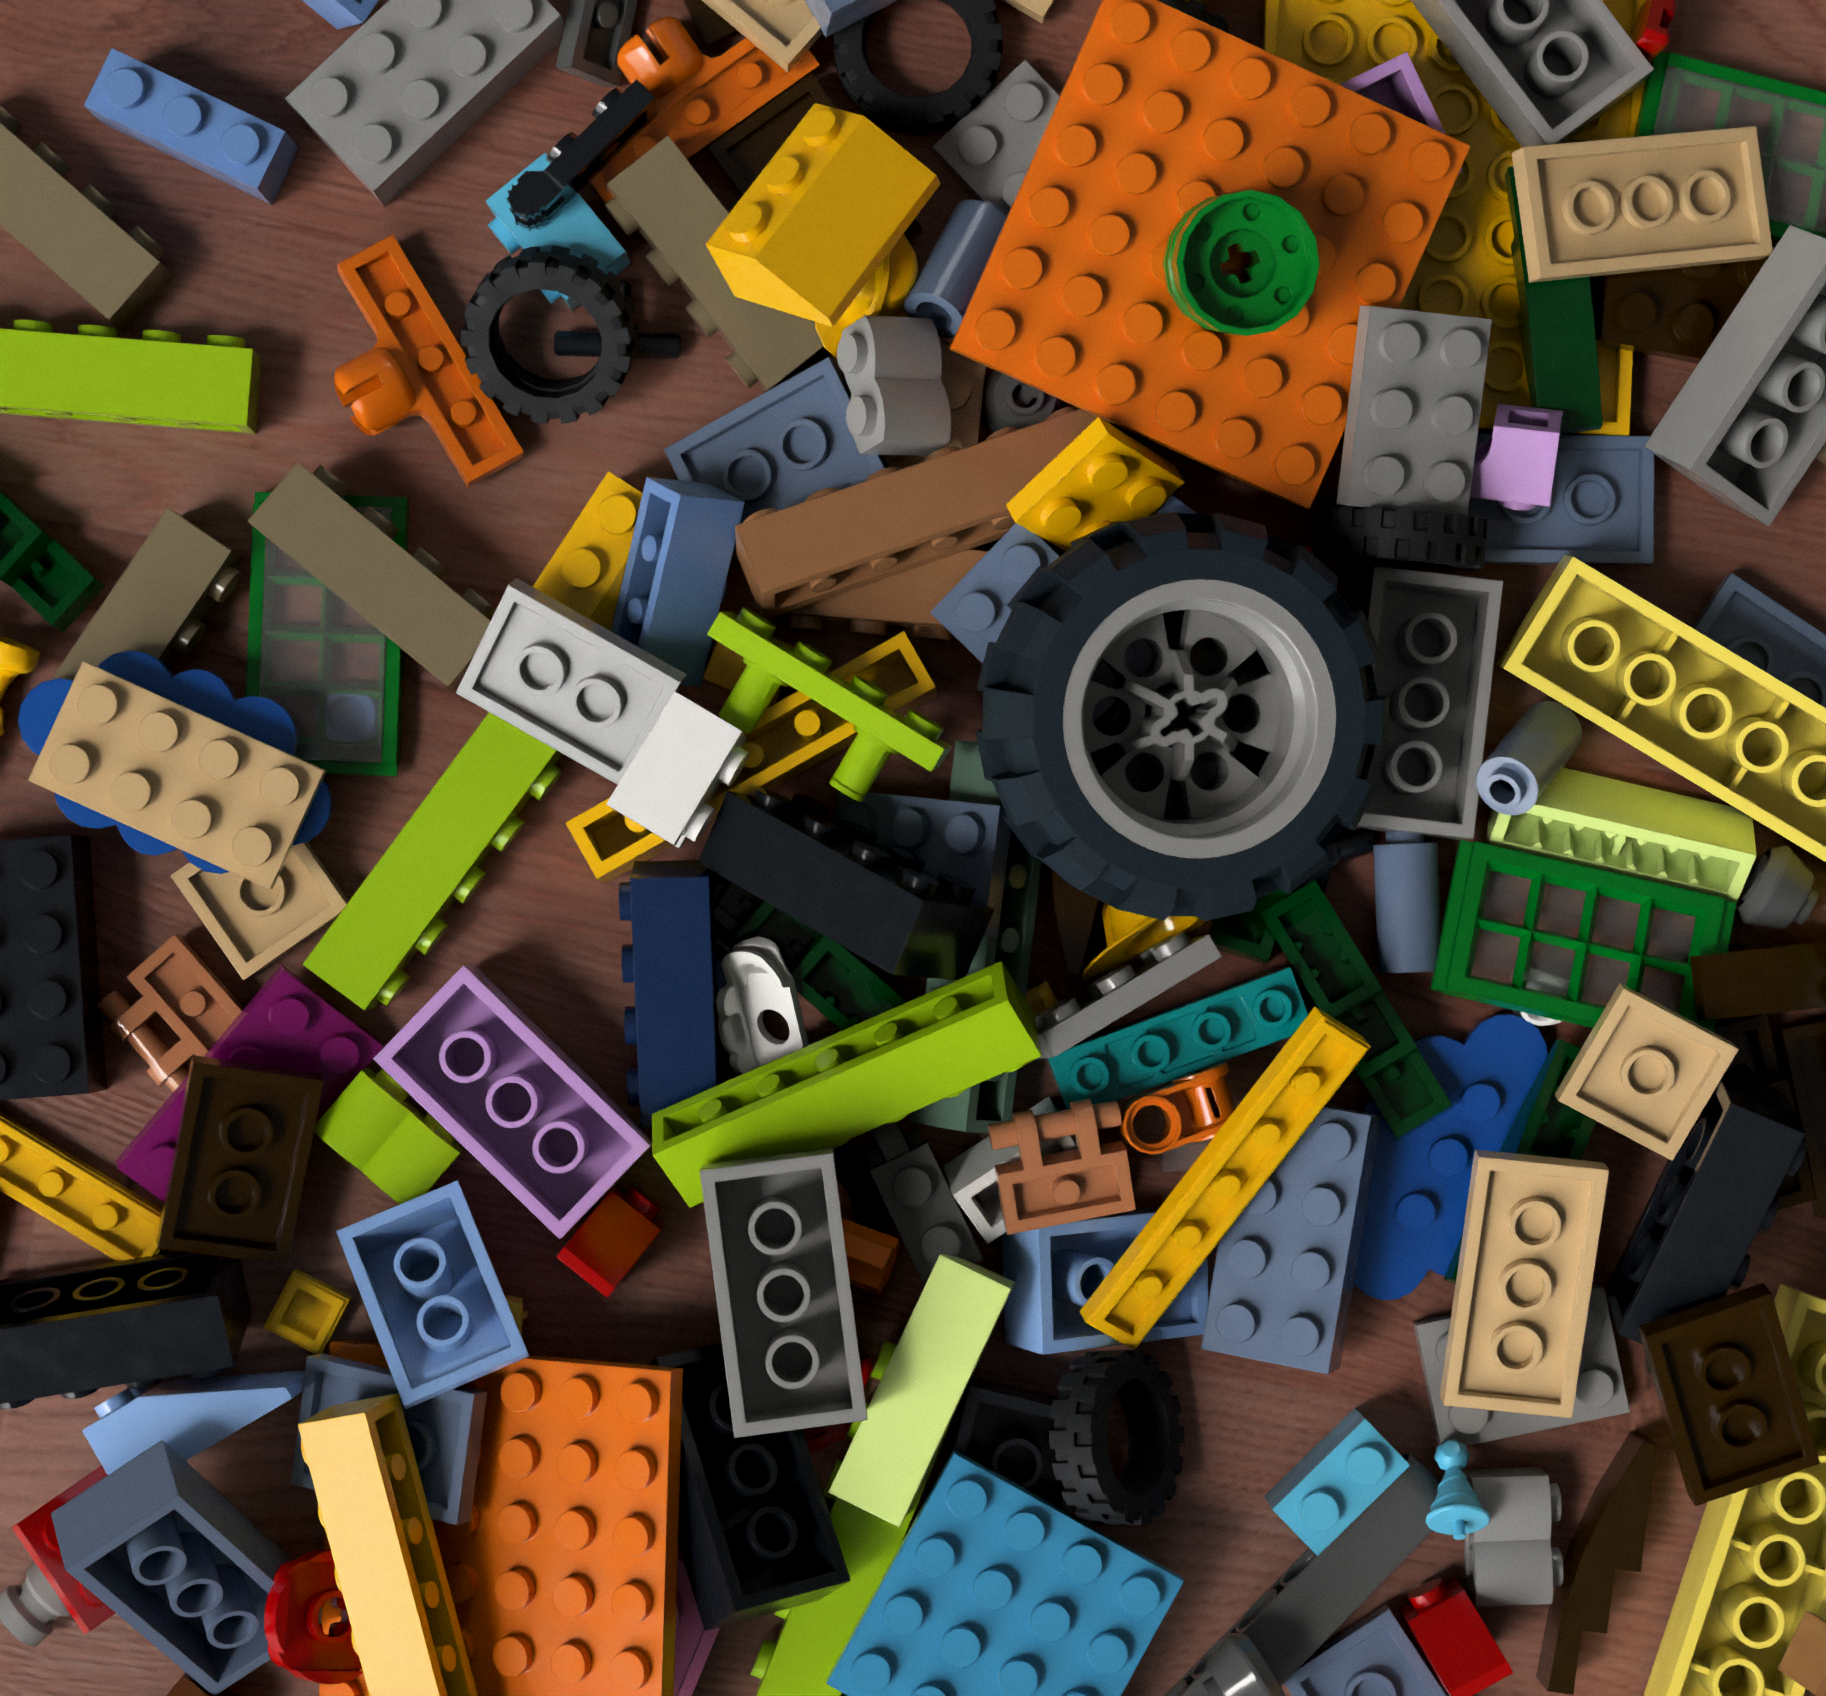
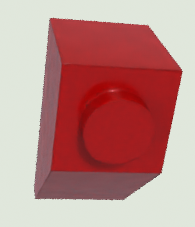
M616 1185L567 1242L556 1258L608 1298L666 1225L656 1217L662 1208L639 1188L631 1185L627 1192H625Z
M1436 1578L1420 1585L1408 1595L1411 1602L1399 1608L1436 1677L1450 1696H1473L1513 1673L1467 1593L1455 1578L1445 1583L1442 1578Z

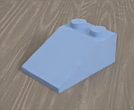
M458 1180L336 1231L405 1409L529 1357Z
M1159 1207L1136 1208V1210L1009 1235L1007 1232L1002 1234L1003 1276L1015 1282L1004 1306L1005 1343L1042 1355L1124 1345L1085 1323L1079 1311ZM1207 1258L1142 1342L1203 1335L1209 1303Z
M305 1370L225 1375L209 1378L167 1379L152 1389H149V1387L140 1389L127 1388L94 1407L100 1420L86 1427L82 1432L107 1475L161 1440L165 1441L187 1461L294 1398L303 1391Z

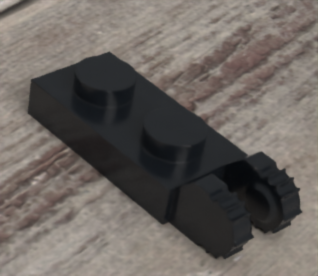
M637 79L625 91L616 87L605 95L593 110L592 116L595 120L579 136L574 132H570L552 148L546 158L550 165L544 171H525L517 179L518 184H512V189L508 190L509 197L506 199L510 203L511 208L509 209L514 216L516 225L528 228L529 231L532 228L538 229L540 225L544 226V220H550L657 116L655 97Z

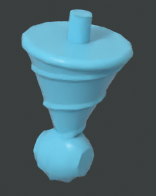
M1445 1439L1436 1447L1434 1455L1440 1469L1445 1470L1442 1482L1438 1485V1493L1431 1505L1430 1512L1426 1516L1425 1523L1429 1529L1437 1533L1453 1535L1455 1540H1463L1466 1538V1534L1479 1531L1487 1526L1491 1516L1481 1505L1477 1493L1473 1491L1467 1481V1476L1461 1470L1468 1464L1470 1456L1466 1445L1457 1439Z

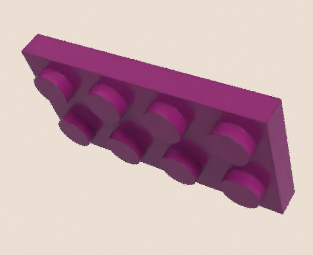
M282 964L204 1057L322 1074L324 1083L316 1118L317 1123L359 1072L369 1065L384 1046L379 1038ZM188 1076L116 1160L117 1168L163 1202Z

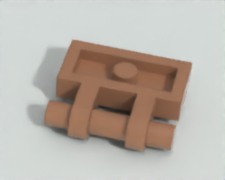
M174 934L127 976V979L143 996L134 1005L130 1006L117 990L109 993L97 1004V1007L112 1023L109 1030L121 1044L128 1041L150 1066L147 1070L150 1077L159 1087L166 1084L172 1092L188 1076L189 1071L185 1066L191 1060L192 1055L204 1057L244 1009L243 1005L180 934ZM157 1013L181 1039L170 1050L147 1025Z
M1090 1098L1070 1102V1109L1035 1116L1032 1109L1012 1113V1120L988 1124L992 1150L1018 1146L1020 1160L994 1165L1003 1222L1008 1235L1136 1210L1128 1154L1123 1141L1099 1145L1097 1130L1122 1125L1117 1100L1092 1104ZM1070 1135L1076 1136L1077 1149L1041 1156L1039 1141Z

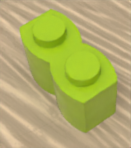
M367 1067L359 1072L315 1124L314 1132L339 1155L361 1170L398 1204H402L428 1193L465 1148L429 1113L425 1115L406 1098L410 1094L383 1068L376 1074Z

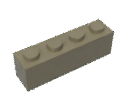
M0 106V225L108 320L124 331L173 276V273L158 261L166 250L137 225L129 234L110 219L117 212L118 208L89 183L81 192L63 178L71 167L42 142L33 151L15 136L23 125Z
M666 136L607 183L606 189L613 197V199L605 204L610 214L627 235L632 234L637 229L653 248L645 256L650 265L668 287L678 280L694 301L685 307L708 338L718 331L734 352L725 359L747 388L752 387L758 382L764 391L769 390L823 347L815 329V323L812 320L734 296L706 246L707 241L729 213L669 136Z
M297 462L247 522L455 692L496 609L471 588H468L460 596L446 585L442 580L449 570L421 547H418L412 556L392 540L400 530L373 507L369 506L363 514H360L343 500V497L350 489L322 465H319L311 473Z
M167 508L51 680L57 678L74 680L82 661L89 662L98 667L102 661L112 654L128 650L148 653L162 661L169 669L179 653L182 656H187L200 641L206 629V625L201 620L213 602L223 603L234 591L242 575V572L237 567L244 557L182 515Z

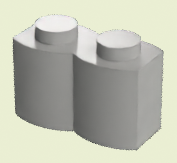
M864 315L843 329L837 348V361L840 369L844 372L847 385L851 391V399L846 411V423L854 437L859 453L861 455L927 456L948 444L951 438V412L948 396L941 382V345L933 320L931 318Z
M1540 1467L1463 1469V1474L1467 1476V1481L1471 1488L1477 1493L1478 1500L1491 1516L1487 1526L1479 1531L1466 1534L1464 1539L1465 1587L1471 1602L1475 1607L1552 1604L1553 1586H1561L1563 1583L1561 1551L1559 1547H1551L1550 1541L1552 1522H1560L1562 1514L1561 1494L1558 1484L1550 1483L1549 1475Z

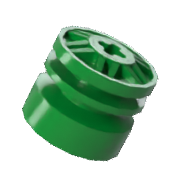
M1254 190L1209 197L1186 211L1168 236L1163 259L1167 291L1182 314L1204 329L1241 336L1274 331L1297 316L1314 292L1320 265L1315 235L1301 212L1279 196ZM1229 246L1232 247L1235 253L1247 252L1249 255L1250 263L1241 268L1244 279L1240 282L1236 275H1223L1221 272L1220 264L1229 259V252L1227 250Z

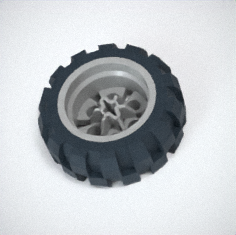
M1155 513L1153 516L1113 522L1072 541L1071 548L1047 567H1038L1007 604L1012 611L996 643L988 642L976 689L983 691L982 729L975 732L984 777L986 780L992 781L1005 809L1002 818L1030 855L1039 858L1062 878L1061 881L1118 910L1163 921L1168 916H1196L1204 921L1253 911L1257 899L1278 889L1291 893L1328 864V855L1325 849L1343 827L1356 830L1377 788L1375 784L1367 781L1375 746H1388L1390 696L1377 694L1372 663L1377 662L1382 655L1363 610H1351L1336 590L1338 576L1302 545H1289L1268 534L1265 525L1220 513ZM1184 610L1180 637L1175 642L1173 649H1169L1163 613ZM1206 638L1215 648L1216 659L1212 668L1200 675L1193 669L1190 663V651L1198 640ZM1142 639L1150 646L1152 662L1143 674L1135 676L1126 667L1125 652L1133 641ZM1257 650L1268 671L1237 684L1236 680L1233 677H1229L1228 674ZM1100 660L1120 679L1116 689L1091 680ZM1172 682V689L1164 691L1160 695L1155 692L1160 686ZM1234 695H1240L1247 703V719L1238 729L1230 730L1223 722L1222 713L1228 706V699ZM1105 697H1112L1120 707V720L1114 729L1101 733L1093 723V710L1100 700ZM1177 702L1191 706L1201 703V705L1195 708V712L1191 713L1188 717L1191 726L1189 730L1176 726L1165 729V727L1171 724L1170 721L1178 715L1177 708L1174 705ZM1149 704L1152 706L1151 714L1145 718V706ZM1238 742L1268 752L1256 775L1229 754V751H1234ZM1117 743L1119 749L1112 756L1110 763L1098 772L1090 753ZM1209 752L1214 757L1217 765L1216 774L1208 785L1197 787L1190 775L1191 767L1199 754ZM1145 753L1152 762L1153 773L1146 785L1133 789L1126 779L1125 770L1132 757ZM1170 779L1175 780L1181 788L1185 819H1164Z

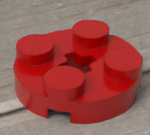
M330 1548L307 1552L296 1560L285 1562L278 1568L265 1605L264 1630L268 1642V1654L277 1666L286 1668L295 1677L302 1680L331 1685L354 1680L363 1671H360L362 1669L360 1658L352 1645V1628L343 1594L335 1581V1564ZM331 1598L332 1607L341 1609L342 1617L340 1622L331 1623L329 1634L323 1633L322 1624L318 1623V1613L320 1608L324 1607L325 1601Z

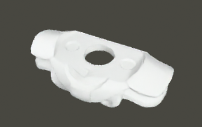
M753 937L738 942L734 945L733 951L723 958L722 969L727 985L719 990L716 1007L719 1014L717 1023L719 1037L723 1047L730 1055L731 1070L737 1075H742L804 1048L809 1043L794 978L786 967L777 945L764 937ZM765 1010L777 1011L785 1018L790 1032L788 1040H778L768 1033L763 1024V1013Z

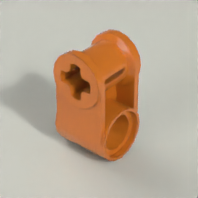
M1227 1061L1173 1079L1171 1083L1134 1095L1126 1100L1120 1108L1122 1125L1117 1126L1118 1133L1123 1142L1132 1149L1152 1155L1163 1153L1191 1142H1200L1213 1138L1236 1109L1225 1078L1230 1071ZM1206 1090H1207V1093H1208L1210 1102H1211V1104H1212V1107H1213V1110H1214V1114H1213V1111H1212V1109H1211V1106H1210V1103H1209V1100H1208V1097H1207V1094H1206ZM1155 1105L1164 1115V1130L1155 1140L1143 1142L1133 1132L1132 1122L1139 1109L1144 1106Z

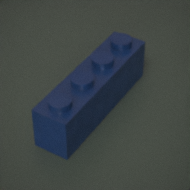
M699 860L634 861L630 882L619 883L620 920L632 921L633 943L622 945L623 983H634L635 1006H625L626 1045L637 1044L638 1067H628L627 1099L629 1106H640V1127H652L653 1113L720 1084L712 870L698 863Z

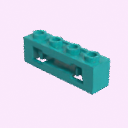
M1281 966L1093 1035L1058 1056L1046 1059L1066 1110L1070 1109V1102L1090 1098L1092 1104L1119 1100L1290 1037L1308 1016L1291 967Z

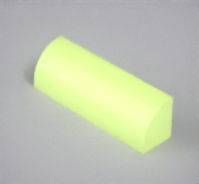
M1564 767L1527 812L1519 815H1506L1490 808L1487 827V844L1723 897L1733 902H1738L1757 856L1753 818L1735 807Z
M947 1254L939 1255L867 1408L868 1420L861 1421L828 1493L900 1527L1014 1287V1281L967 1260Z

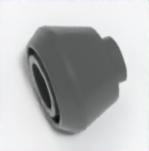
M994 370L984 383L981 414L989 430L994 433L1005 427L1015 426L1022 429L1043 422L1053 412L1065 408L1067 402ZM1020 387L1021 391L1016 397H1013L1012 393L1014 390ZM1032 399H1036L1034 405L1027 407Z
M1782 845L1767 848L1751 869L1736 904V909L1742 921L1746 924L1785 929L1792 921L1802 924L1810 915L1819 897V891L1812 887L1814 874L1789 846Z
M1228 1634L1205 1665L1211 1677L1201 1684L1209 1696H1286L1262 1654L1246 1634Z

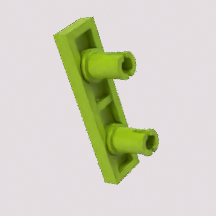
M743 607L739 615L732 611L719 612L707 635L744 657L742 661L747 665L718 714L723 720L741 731L751 734L780 685L784 687L790 685L855 725L854 730L858 734L829 784L859 802L864 800L891 753L895 755L901 753L930 772L940 767L952 746L939 738L944 730L939 724L910 709L906 717L900 715L883 704L888 697L886 692L857 675H854L850 683L828 671L832 660L815 648L801 641H798L794 649L772 636L777 626L754 611Z

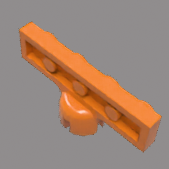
M671 16L656 20L647 26L649 29L646 30V33L665 62L659 65L646 44L636 34L624 43L618 51L617 64L630 84L637 79L655 97L657 116L590 181L591 185L606 204L613 199L606 189L607 183L666 136H669L685 158L689 159L816 69L819 63L808 49L787 73L751 41L745 38L721 56L710 58L700 51L680 20Z
M392 234L338 263V274L377 338V342L372 349L337 367L334 374L336 393L343 407H351L354 416L350 417L356 427L365 435L375 436L410 416H421L429 423L467 488L521 459L524 451L494 401L488 398L479 388L482 381L477 373L470 374L465 362V353L394 235Z

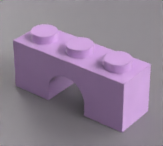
M1498 404L1491 435L1483 443L1476 446L1470 500L1472 498L1498 500L1501 506L1512 510H1531L1537 505L1550 507L1563 411Z

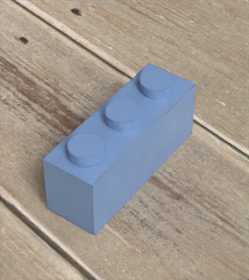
M111 48L83 105L102 124L271 205L299 150V147L286 131Z
M646 477L611 632L687 674L682 684L683 686L701 687L705 666L712 653V638L707 633L717 618L720 604L726 595L727 575L735 546V525L742 523L741 516L745 502L711 484Z

